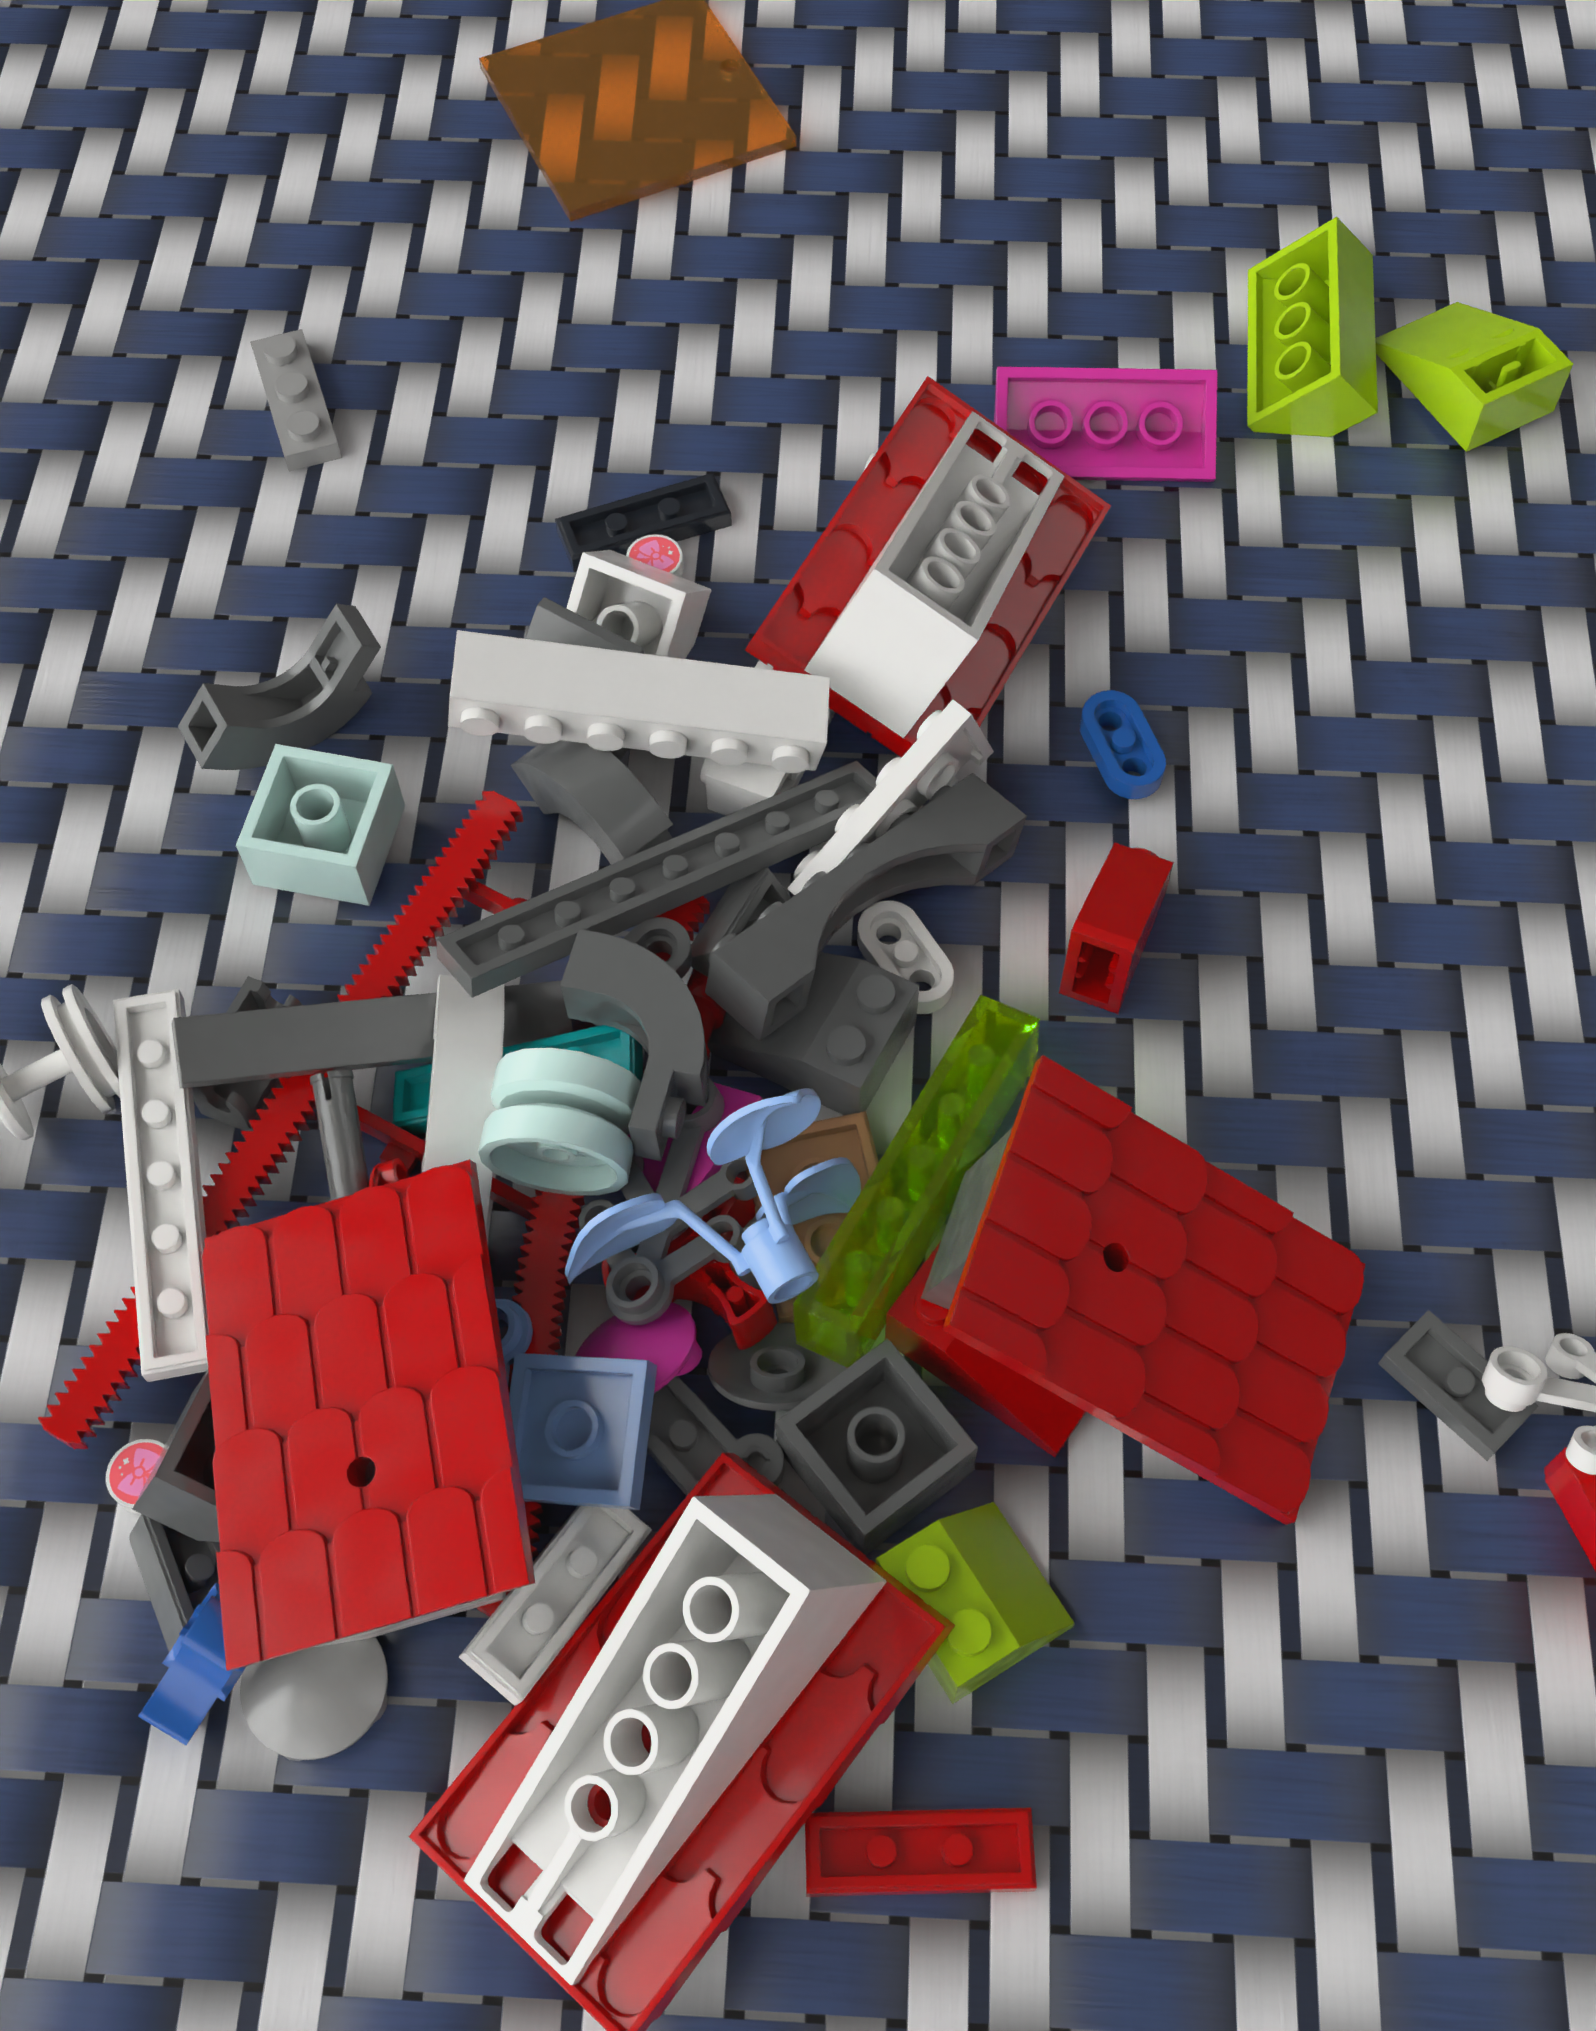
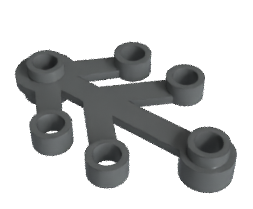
M710 1078L705 1107L692 1114L699 1105L686 1103L681 1133L678 1139L672 1140L656 1193L662 1196L665 1203L672 1200H680L700 1218L731 1197L744 1201L758 1195L751 1175L745 1182L734 1184V1180L740 1172L749 1170L745 1156L723 1164L719 1172L686 1193L704 1133L714 1128L720 1122L725 1108L724 1098ZM634 1152L628 1183L621 1188L627 1200L655 1193L643 1173V1157L635 1156ZM604 1199L588 1203L579 1215L580 1229L582 1230L595 1216L614 1205ZM718 1215L707 1222L720 1235L733 1231V1236L729 1243L742 1252L745 1246L742 1239L744 1230L733 1217ZM677 1218L675 1223L665 1231L640 1242L636 1255L629 1248L606 1259L611 1268L606 1281V1301L608 1307L624 1323L630 1325L650 1323L659 1318L670 1306L674 1294V1285L713 1259L721 1263H729L730 1261L701 1236L667 1256L672 1237L688 1227L684 1221ZM644 1286H650L644 1296L634 1301V1297L639 1289Z

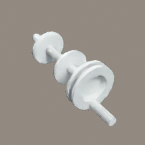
M73 984L63 988L62 994L65 1002L62 1004L52 995L41 999L45 1019L60 1049L10 1075H7L0 1064V1120L17 1139L27 1140L34 1135L31 1119L21 1098L72 1072L91 1101L102 1113L106 1114L115 1109L113 1095L117 1094L120 1098L117 1050L95 1011L80 990Z

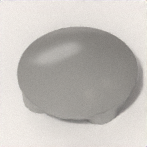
M372 1637L312 1647L249 1665L242 1673L240 1685V1701L245 1720L261 1743L270 1750L292 1761L322 1759L342 1752L357 1742L373 1723L382 1717L386 1710L388 1701L386 1658L377 1638Z

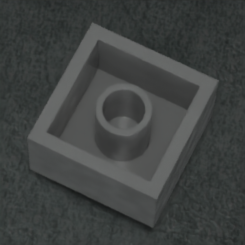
M888 1338L775 1422L776 1441L783 1451L784 1458L853 1546L865 1555L973 1473L978 1446Z

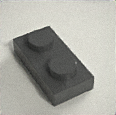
M1429 1310L1392 1346L1378 1363L1486 1461L1496 1453L1538 1407L1534 1402L1522 1411L1511 1412L1500 1409L1492 1404L1485 1395V1387L1482 1382V1376L1488 1361Z

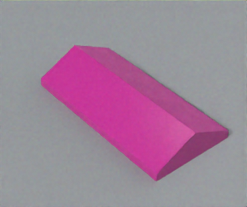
M997 367L994 423L1074 480L1214 482L1216 479L1217 370Z

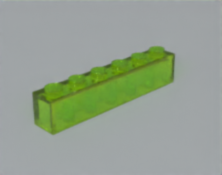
M979 996L815 1267L819 1273L817 1281L799 1294L794 1301L793 1313L796 1344L847 1368L870 1352L886 1324L888 1310L911 1281L951 1212L965 1172L983 1156L1030 1075L1037 1059L1040 1018L986 996Z

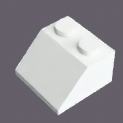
M612 550L582 552L567 609L644 648V654L685 659L696 642L711 589Z

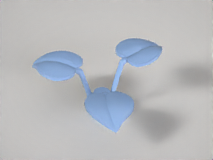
M804 1088L779 1097L768 1098L749 1104L719 1123L708 1139L707 1153L715 1165L727 1164L745 1156L748 1169L762 1204L756 1214L757 1222L747 1228L742 1234V1239L745 1243L742 1252L738 1251L680 1200H672L665 1203L660 1194L651 1193L608 1208L585 1225L573 1243L565 1267V1275L569 1284L575 1277L592 1266L665 1231L679 1218L725 1256L734 1266L738 1276H744L752 1271L769 1303L776 1304L787 1301L811 1287L817 1281L819 1273L796 1234L793 1225L826 1214H858L861 1199L859 1174L849 1159L844 1157L833 1158L799 1173L789 1181L784 1192H780L773 1197L761 1165L762 1150L779 1146L793 1139L814 1122L821 1108V1100L813 1089Z

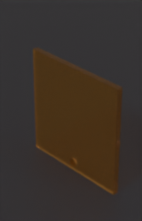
M661 0L479 58L480 69L570 222L679 185H685L708 175L796 146L795 133L705 0Z

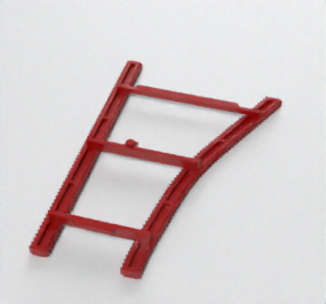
M482 791L483 800L475 801L477 810H468L470 819H462L463 828L455 829L457 838H449L450 847H442L444 857H435L437 867H428L430 876L421 877L424 886L415 885L417 896L408 895L410 905H401L403 915H394L396 925H387L389 935L380 934L383 945L373 944L376 955L366 954L369 965L359 964L362 975H351L355 985H344L348 995L338 994L339 1002L403 996L400 986H410L407 976H417L414 966H424L421 956H431L428 946L437 947L435 937L444 936L442 927H451L449 917H458L456 907H465L463 899L492 914L527 901L521 897L511 899L476 881V879L485 878L483 869H491L490 860L498 859L496 850L504 851L503 841H511L509 832H517L516 822H524L522 810L517 805V802L495 791ZM701 896L656 917L669 918L678 922L687 931L690 941H694V932H699V923H704V914H710V902L704 896ZM664 952L655 954L665 962L671 957L670 954ZM322 1073L324 1078L328 1077L327 1073ZM316 1074L278 1078L283 1088H271L276 1099H263L268 1109H256L261 1120H249L248 1122L253 1131H241L245 1142H233L238 1152H226L225 1154L230 1163H218L223 1174H210L215 1185L202 1186L207 1196H202L206 1238L218 1235L229 1228L241 1226L237 1217L249 1218L245 1206H257L252 1195H265L260 1184L272 1185L268 1173H280L275 1162L287 1163L283 1152H295L290 1141H302L298 1130L309 1131L306 1120H317L313 1109H316L313 1086L310 1084V1077ZM357 1105L361 1130L387 1144L379 1156L380 1162L399 1158L410 1175L418 1161L422 1162L426 1141ZM492 1177L490 1199L530 1220L525 1222L528 1233L522 1235L526 1245L520 1246L523 1257L518 1259V1264L521 1270L515 1272L519 1282L514 1284V1289L518 1295L512 1296V1301L528 1313L532 1322V1339L525 1354L558 1355L555 1350L560 1349L561 1345L556 1337L562 1335L561 1326L557 1324L564 1322L562 1313L559 1311L565 1309L564 1300L562 1299L567 1296L564 1287L568 1286L565 1267L573 1246L572 1240H575L577 1237L575 1229L579 1228L577 1217L581 1213L580 1206L585 1205L584 1195L573 1196L535 1189L536 1196L529 1197ZM131 1286L130 1289L135 1296V1287ZM136 1296L135 1298H122L127 1310H114L119 1320L118 1322H105L110 1333L97 1334L102 1345H89L94 1356L80 1358L86 1367L85 1369H72L77 1380H64V1384L69 1392L55 1393L60 1404H47V1408L52 1416L38 1417L43 1429L49 1435L73 1449H88L83 1438L97 1437L92 1425H105L100 1414L114 1412L108 1402L122 1401L117 1389H130L125 1380L126 1377L138 1378V1374L133 1367L134 1365L141 1366ZM513 1364L510 1365V1372H509V1382H508V1392H509V1393H510V1386H511V1379H512V1372H513ZM524 1502L533 1558L538 1556L539 1553L537 1548L531 1544L539 1542L540 1538L532 1530L542 1526L540 1519L535 1516L543 1513V1509L537 1502ZM503 1600L477 1607V1609L490 1617Z

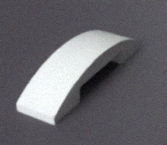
M439 974L433 1031L434 1051L426 1142L421 1173L434 1167L453 1165L469 1159L475 1162L486 1228L493 1172L481 1163L478 1151L485 1120L493 1111L497 1110L492 1103L491 1090L497 1063L502 1059L504 984L472 998L453 976Z

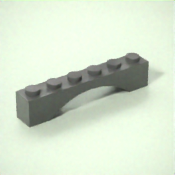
M971 773L952 787L949 785L941 787L935 792L928 804L912 815L905 813L898 817L886 833L870 844L862 842L857 845L844 862L828 873L825 871L816 873L807 881L798 894L782 904L778 901L771 904L763 911L757 922L738 935L730 933L723 937L713 948L709 956L710 969L705 993L757 1040H763L805 1009L818 956L833 934L855 914L882 899L912 889L939 885L976 884L1013 857L1027 815L974 773Z

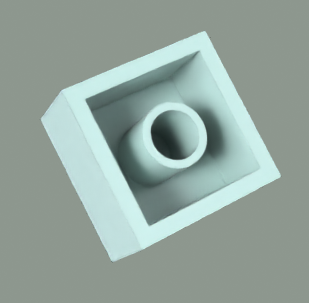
M275 744L236 843L252 884L370 906L405 807L393 764Z

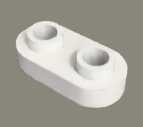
M881 901L869 906L860 916L857 938L858 947L867 962L913 983L926 982L932 987L928 991H919L917 1014H929L943 1008L950 1000L953 992L954 969L950 960L919 917L910 907L897 901ZM890 935L899 941L888 945L880 942L878 939Z

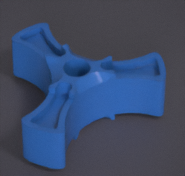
M218 1583L213 1585L203 1602L198 1604L191 1618L179 1633V1638L162 1663L169 1667V1669L138 1716L185 1746L201 1725L217 1697L225 1701L246 1668L242 1667L226 1671Z

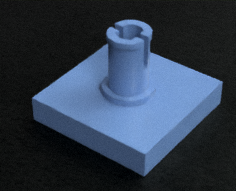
M515 1353L509 1399L524 1502L640 1510L657 1371L656 1364L648 1360Z

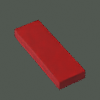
M1031 1807L811 1813L805 1822L806 1897L1033 1892L1037 1889Z

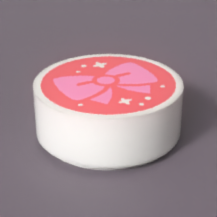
M647 535L634 541L628 548L627 557L682 577L684 568L682 550L673 539L664 535Z
M139 1439L126 1444L112 1457L106 1471L107 1489L114 1500L127 1511L141 1514L132 1510L165 1444L153 1439Z

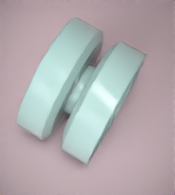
M525 1048L506 1054L497 1063L491 1099L493 1106L497 1110L493 1111L484 1123L478 1151L481 1163L496 1175L516 1184L544 1192L575 1196L602 1195L620 1190L628 1183L634 1151L632 1141L627 1136L630 1134L628 1125L641 1081L631 1071L610 1060L580 1051L558 1048Z

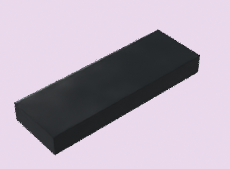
M713 473L555 519L557 533L573 572L578 570L582 552L612 550L626 556L630 545L643 536L653 534L664 535L678 542L732 526L731 511Z

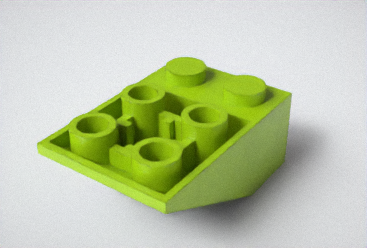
M1455 302L1375 338L1376 354L1466 452L1553 412L1573 366V363L1539 328L1459 302Z

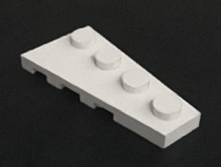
M952 700L943 711L937 710L933 712L919 728L917 733L918 740L902 758L896 757L884 766L876 779V788L862 804H855L842 814L836 823L835 834L820 851L811 852L800 862L794 873L795 880L787 889L794 895L798 894L807 881L820 871L828 873L844 862L857 845L862 842L870 844L886 833L898 817L905 813L912 815L918 811L941 787L946 785L952 787L957 784L958 779L955 778L957 771L970 759L980 766L994 751L970 712L955 700Z

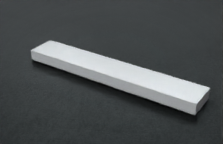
M179 989L113 1000L141 1374L147 1382L208 1370L205 1335H209L202 1261L206 1230L192 1087L180 1089L171 1025L173 1018L186 1017L184 997Z

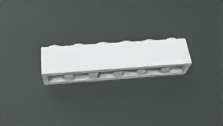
M457 630L449 698L448 727L461 728L463 731L476 736H490L495 733L521 735L530 741L542 744L563 740L587 743L590 747L601 751L629 748L650 751L657 757L668 759L687 755L711 758L714 762L726 766H737L746 762L771 765L776 770L785 773H799L805 770L816 771L827 744L830 677Z

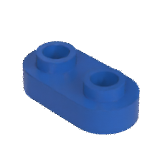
M1114 690L1101 691L1092 695L1083 706L1080 733L1106 785L1115 794L1127 799H1142L1152 795L1159 789L1162 783L1166 758L1138 703L1129 695ZM1102 726H1112L1116 730L1107 731ZM1133 771L1140 774L1141 776L1130 775L1126 772Z

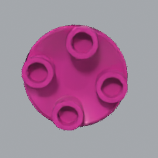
M671 1302L668 1309L659 1318L644 1325H630L622 1322L615 1315L612 1316L586 1338L575 1356L648 1360L657 1365L654 1393H656L675 1376L684 1375L692 1371L702 1358V1349L696 1341V1325L691 1314L684 1307Z

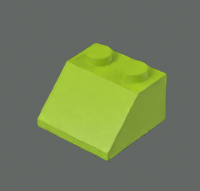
M995 1502L938 1519L876 1558L877 1565L919 1596L923 1602L933 1607L955 1624L952 1631L928 1662V1666L952 1704L1068 1631L1075 1624Z

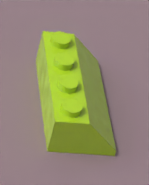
M1338 217L1333 218L1248 269L1247 426L1253 432L1332 437L1378 413L1373 254Z

